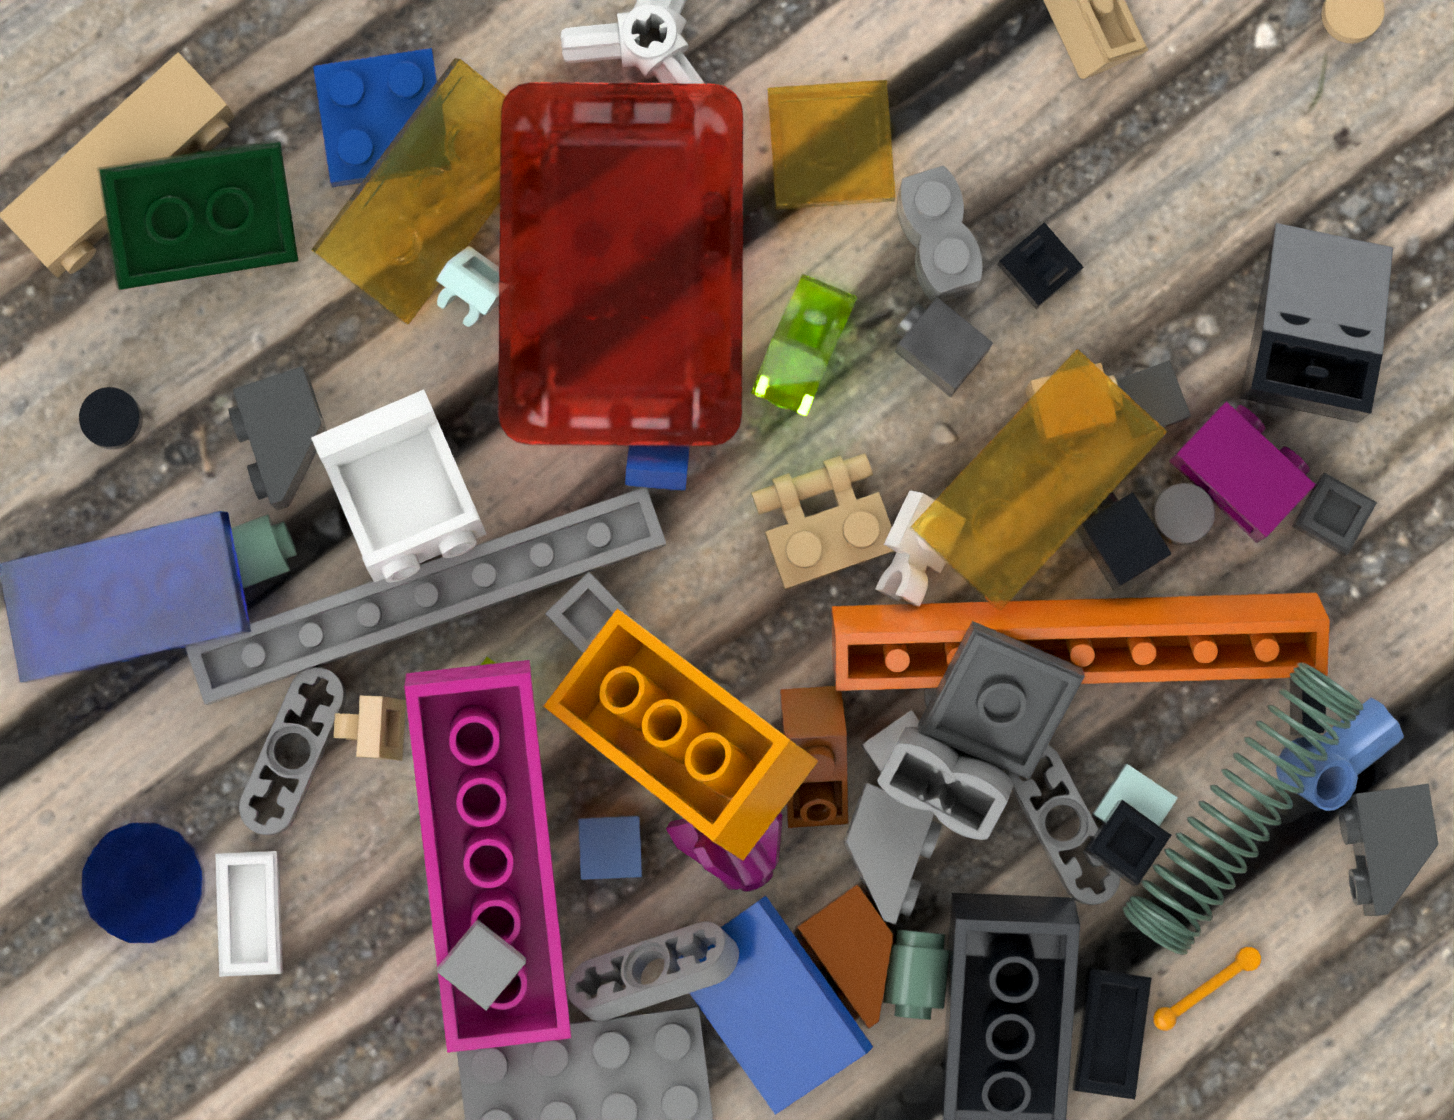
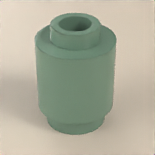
M269 514L214 534L213 542L201 546L208 570L218 591L231 586L235 591L288 572L290 567L287 559L297 555L285 522L274 525Z
M896 929L895 945L892 944L883 999V1003L895 1004L894 1016L931 1020L932 1008L944 1009L950 950H944L945 934Z

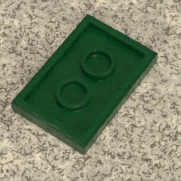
M278 140L97 167L118 290L298 261L281 142Z

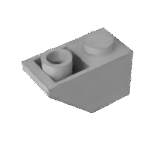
M866 783L863 785L844 839V844L877 913L883 921L896 924L899 913L906 916L911 915L921 887L920 881L912 879L919 856L930 859L942 824L932 821L934 816L932 810H919L905 806L890 797L882 788Z

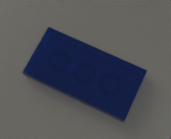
M217 511L0 563V579L20 683H31L251 632L229 513L225 511Z

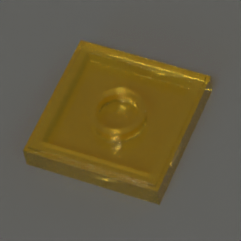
M887 80L767 88L776 210L895 201Z

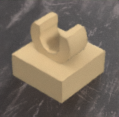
M360 695L359 714L335 713L333 738L357 740L356 757L402 761L406 700L384 696Z

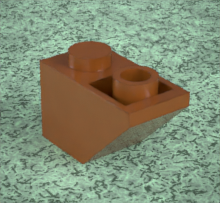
M836 686L780 689L782 733L818 760V763L786 804L788 828L849 824L847 733L842 691H836Z
M854 884L795 927L803 937L798 940L819 971L823 968L826 969L838 986L834 992L853 1019L856 1021L860 1018L869 1029L879 1022L893 934L858 884Z

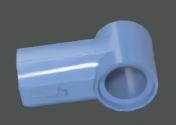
M1373 698L1363 703V710L1359 711L1360 715L1356 716V720L1350 721L1351 727L1349 729L1332 727L1339 737L1338 745H1330L1317 740L1327 753L1328 759L1326 761H1317L1305 756L1316 770L1315 777H1304L1295 773L1302 781L1305 789L1303 793L1298 795L1320 809L1330 811L1343 806L1356 789L1357 775L1404 738L1398 721L1391 716L1382 703ZM1326 732V733L1323 735V736H1325V737H1327V738L1333 739V738L1328 734V732ZM1305 737L1292 741L1310 752L1321 755ZM1285 747L1279 756L1281 759L1310 772L1305 764L1288 748ZM1279 766L1276 767L1277 777L1280 781L1299 788Z

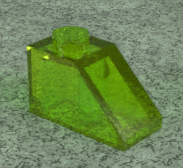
M802 274L771 339L751 393L769 400L777 407L790 409L807 416L858 297Z

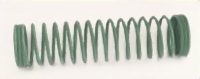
M1303 662L1297 663V668L1293 669L1294 673H1290V678L1302 690L1335 712L1344 723L1319 712L1284 688L1279 689V693L1312 717L1333 739L1305 727L1274 705L1267 706L1269 711L1287 722L1304 736L1321 755H1317L1293 743L1262 721H1256V726L1288 748L1305 764L1310 772L1300 769L1274 755L1251 737H1244L1248 745L1272 760L1299 788L1274 778L1241 754L1233 753L1234 759L1263 778L1283 797L1287 804L1262 794L1230 770L1221 769L1222 774L1226 778L1253 795L1270 811L1276 820L1269 819L1250 810L1217 785H1210L1212 792L1243 812L1257 825L1264 836L1250 832L1235 824L1204 800L1198 801L1199 806L1204 811L1233 829L1249 845L1253 852L1238 848L1225 841L1198 819L1192 816L1187 817L1188 823L1213 841L1222 845L1237 860L1241 868L1234 867L1215 858L1187 835L1181 832L1176 833V838L1180 842L1212 862L1225 875L1230 884H1225L1205 875L1176 851L1170 848L1164 849L1165 854L1171 860L1202 879L1213 890L1219 900L1211 899L1194 891L1165 867L1159 864L1153 865V869L1161 877L1192 896L1205 910L1207 916L1184 908L1171 895L1148 880L1141 881L1142 886L1151 894L1181 912L1194 926L1196 931H1189L1165 910L1140 896H1131L1129 898L1130 901H1127L1126 906L1122 908L1123 913L1133 925L1152 940L1174 953L1187 954L1188 950L1192 948L1191 945L1195 943L1194 937H1199L1202 934L1201 928L1195 919L1199 921L1212 920L1211 909L1206 903L1211 905H1222L1224 903V897L1218 887L1229 890L1236 887L1234 878L1229 871L1240 874L1246 873L1247 866L1240 855L1251 858L1259 855L1258 849L1251 839L1262 842L1269 841L1270 834L1263 823L1274 826L1282 823L1279 813L1273 806L1286 810L1292 809L1293 802L1284 789L1298 794L1305 791L1302 781L1295 773L1304 777L1316 776L1313 764L1305 756L1317 761H1326L1328 759L1325 749L1317 740L1330 745L1339 744V737L1327 723L1338 728L1349 729L1351 727L1350 721L1356 720V716L1360 715L1359 711L1363 710V704L1357 698L1308 664Z

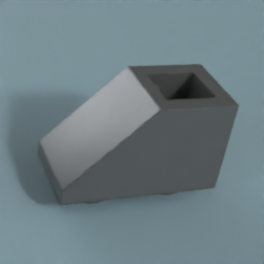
M303 366L233 389L238 405L228 408L239 442L250 440L256 463L247 465V469L258 500L268 497L270 504L277 511L290 506L317 452L311 437L327 431L309 374Z
M1429 783L1352 794L1351 798L1346 802L1347 808L1339 810L1341 835L1345 845L1353 844L1357 867L1349 870L1351 896L1356 906L1363 905L1364 916L1388 915L1439 844Z

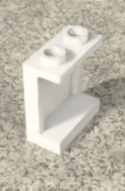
M424 389L311 437L356 539L364 564L374 582L386 579L387 582L391 583L406 579L420 570L419 563L440 554L444 558H452L464 554L476 546L477 538L487 535Z

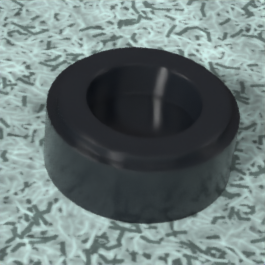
M104 387L95 390L86 397L79 411V423L82 432L91 442L104 449L115 450L126 447L136 439L142 427L143 417L139 404L130 394L119 388Z

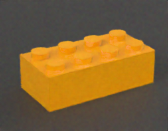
M618 608L543 706L710 840L744 861L818 763V760Z

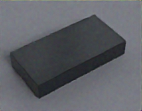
M1089 968L1072 1090L1135 1100L1151 977Z

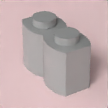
M940 166L903 178L897 196V215L905 236L917 248L915 253V270L923 292L931 302L936 297L945 302L974 293L982 277V256L975 237L962 223L964 214L963 198L954 176L946 167Z
M905 727L877 780L881 788L897 802L914 809L932 810L936 817L952 831L962 836L979 840H987L1008 802L1014 786L1009 776L996 765L974 756H960L954 747L920 734L917 727Z

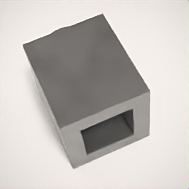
M938 297L927 309L917 303L895 330V332L903 337L898 343L895 353L949 397L956 392L993 345L992 341Z

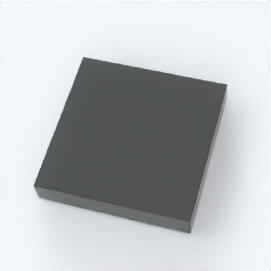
M972 621L918 723L919 733L1030 779L1085 677L1083 668Z

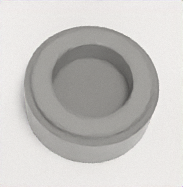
M1190 483L1175 484L1164 490L1157 497L1152 509V521L1160 536L1166 541L1177 545L1192 544L1203 538L1210 531L1215 518L1214 504L1210 496L1199 486Z

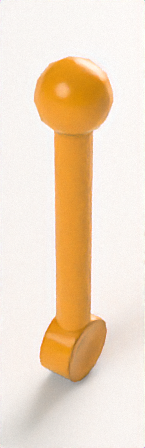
M1253 947L1239 949L1236 953L1235 961L1172 1007L1157 1009L1153 1016L1155 1026L1162 1031L1173 1029L1176 1025L1177 1017L1243 970L1253 971L1257 969L1261 963L1259 951Z

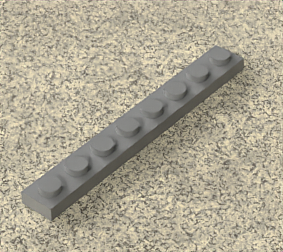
M643 487L484 542L459 556L452 558L441 557L421 564L420 570L406 579L391 583L387 582L386 579L378 582L372 581L185 646L204 704L210 705L299 674L308 668L334 662L666 546V541L647 487Z

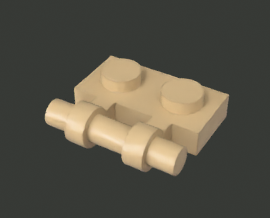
M865 453L843 460L841 455L823 461V468L791 478L790 474L787 473L773 478V485L751 492L758 515L781 508L786 525L765 532L784 590L896 552L884 545L892 526L880 493L877 492L856 500L851 483L873 476ZM832 490L837 507L805 518L800 501Z

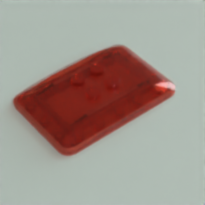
M529 82L519 84L509 91L503 100L501 108L498 416L501 428L507 437L518 444L528 446L713 447L725 444L735 436L740 428L742 419L743 109L741 101L735 92L726 86L718 84Z

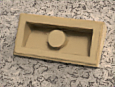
M1043 0L1081 79L1097 75L1148 51L1125 0Z

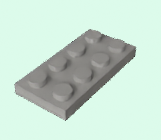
M699 1006L621 1016L606 1021L591 1020L570 1023V1039L457 1052L465 1120H713Z

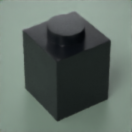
M1111 491L1082 509L1088 520L1081 523L1075 530L1112 590L1117 589L1172 554L1134 492L1118 500L1115 493Z

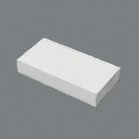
M279 851L215 854L219 977L282 974Z

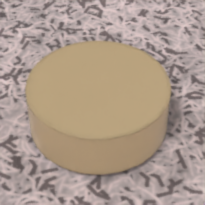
M1325 0L1321 13L1322 22L1327 32L1336 40L1350 44L1359 43L1367 40L1379 28L1384 18L1385 8L1383 0Z

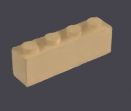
M178 52L0 212V218L57 278L65 271L69 274L75 273L92 259L96 253V248L93 245L108 233L97 167L196 153L199 149L209 151L227 136L230 131V127L227 124L234 118V115L225 101Z

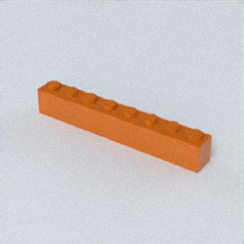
M1317 593L921 604L920 607L912 604L832 606V663L836 691L937 688L972 621L1083 668L1085 677L1081 684L1290 678V673H1294L1293 669L1297 668V663L1301 662L1310 665L1326 676L1328 675L1330 619Z

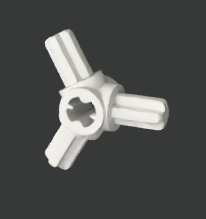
M637 0L632 11L617 13L618 23L570 27L563 29L561 32L562 56L565 62L570 64L622 59V68L637 67L645 78L656 76L681 112L688 117L703 110L713 99L712 92L684 55L689 45L681 36L686 20L680 14L687 0ZM651 27L658 29L660 42L652 41L648 48L641 47L639 34L647 35Z

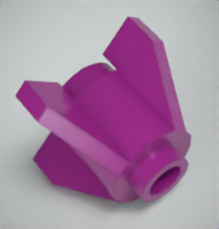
M781 812L778 814L744 861L714 843L684 818L669 822L666 830L677 849L701 864L705 870L721 879L726 888L750 892L764 886L773 877V870L776 868L780 856L783 815Z

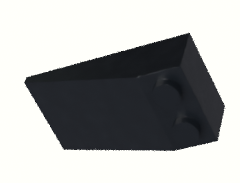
M952 893L948 944L950 954L946 994L942 1120H1066L1080 937V921L1074 898Z

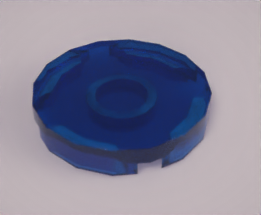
M129 823L109 831L93 848L82 870V897L90 917L108 934L127 943H157L178 934L195 918L205 895V870L197 849L180 832L159 823Z

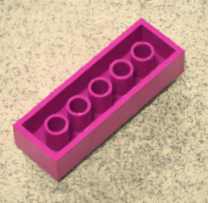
M530 660L406 673L404 688L437 967L477 919L526 957L525 965L487 1010L483 1009L438 973L447 1053L570 1039V1016Z

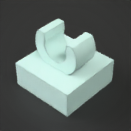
M468 246L446 263L436 279L437 282L445 287L438 296L437 305L444 309L457 295L469 304V313L464 318L463 324L470 327L503 302L517 280Z

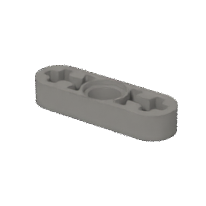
M319 667L308 668L300 672L293 679L239 803L242 821L250 830L258 834H279L288 829L297 816L334 731L335 713H342L346 703L345 686L341 679L333 672ZM321 678L329 681L326 691L333 695L334 699L330 707L319 705L311 721L324 724L320 735L317 736L309 728L300 724L287 723L292 711L300 717H304L309 706V700L301 695L302 689L306 684L316 686ZM288 734H300L306 738L310 745L309 759L300 768L287 769L279 763L276 757L277 744ZM269 767L277 775L288 779H298L299 783L295 792L287 786H282L277 798V804L285 808L284 814L281 819L270 817L266 825H263L258 821L260 811L252 807L256 796L267 798L272 790L275 781L263 779L266 768Z
M1048 745L1041 758L1045 757L1050 767L1043 772V778L1050 790L1061 783L1066 791V795L1049 798L1035 810L1030 798L1042 795L1036 782L1033 779L1022 781L1019 775L1006 769L1005 773L1014 784L1012 790L1069 896L1082 904L1096 905L1104 903L1116 893L1120 884V876L1104 866L1107 875L1100 879V885L1103 890L1095 894L1090 887L1079 889L1075 879L1082 875V869L1076 857H1071L1064 864L1059 856L1060 851L1074 849L1080 846L1088 837L1092 839L1098 828L1060 756L1054 748ZM1058 805L1072 808L1079 817V830L1073 838L1067 841H1058L1052 838L1046 830V816L1052 808ZM1083 851L1088 863L1092 867L1103 865Z
M709 921L698 922L586 960L573 971L567 985L568 998L574 1006L590 1019L606 1021L724 981L731 975L737 965L739 949L736 942L717 924ZM712 944H714V945L716 946V947L711 948L710 950H708V946H710V945H712ZM682 954L684 958L680 959L679 955ZM706 956L707 960L701 963L699 959ZM664 959V969L659 978L650 984H641V974L644 968L653 960ZM604 980L607 982L606 984L600 986V982ZM597 993V997L592 999L591 995Z

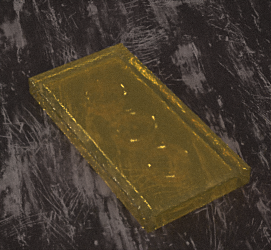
M454 58L310 251L402 323L409 325L439 285L436 279L446 263L469 245L551 133L462 59Z
M1076 349L911 525L910 529L1000 612L1168 431L1080 350Z

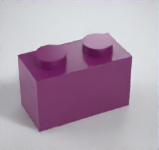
M1226 401L1179 449L1169 462L1194 485L1202 488L1218 508L1258 543L1278 526L1316 484L1306 476L1310 468L1299 455L1286 446L1278 450L1262 435L1266 428L1254 413L1242 405H1238L1234 409Z

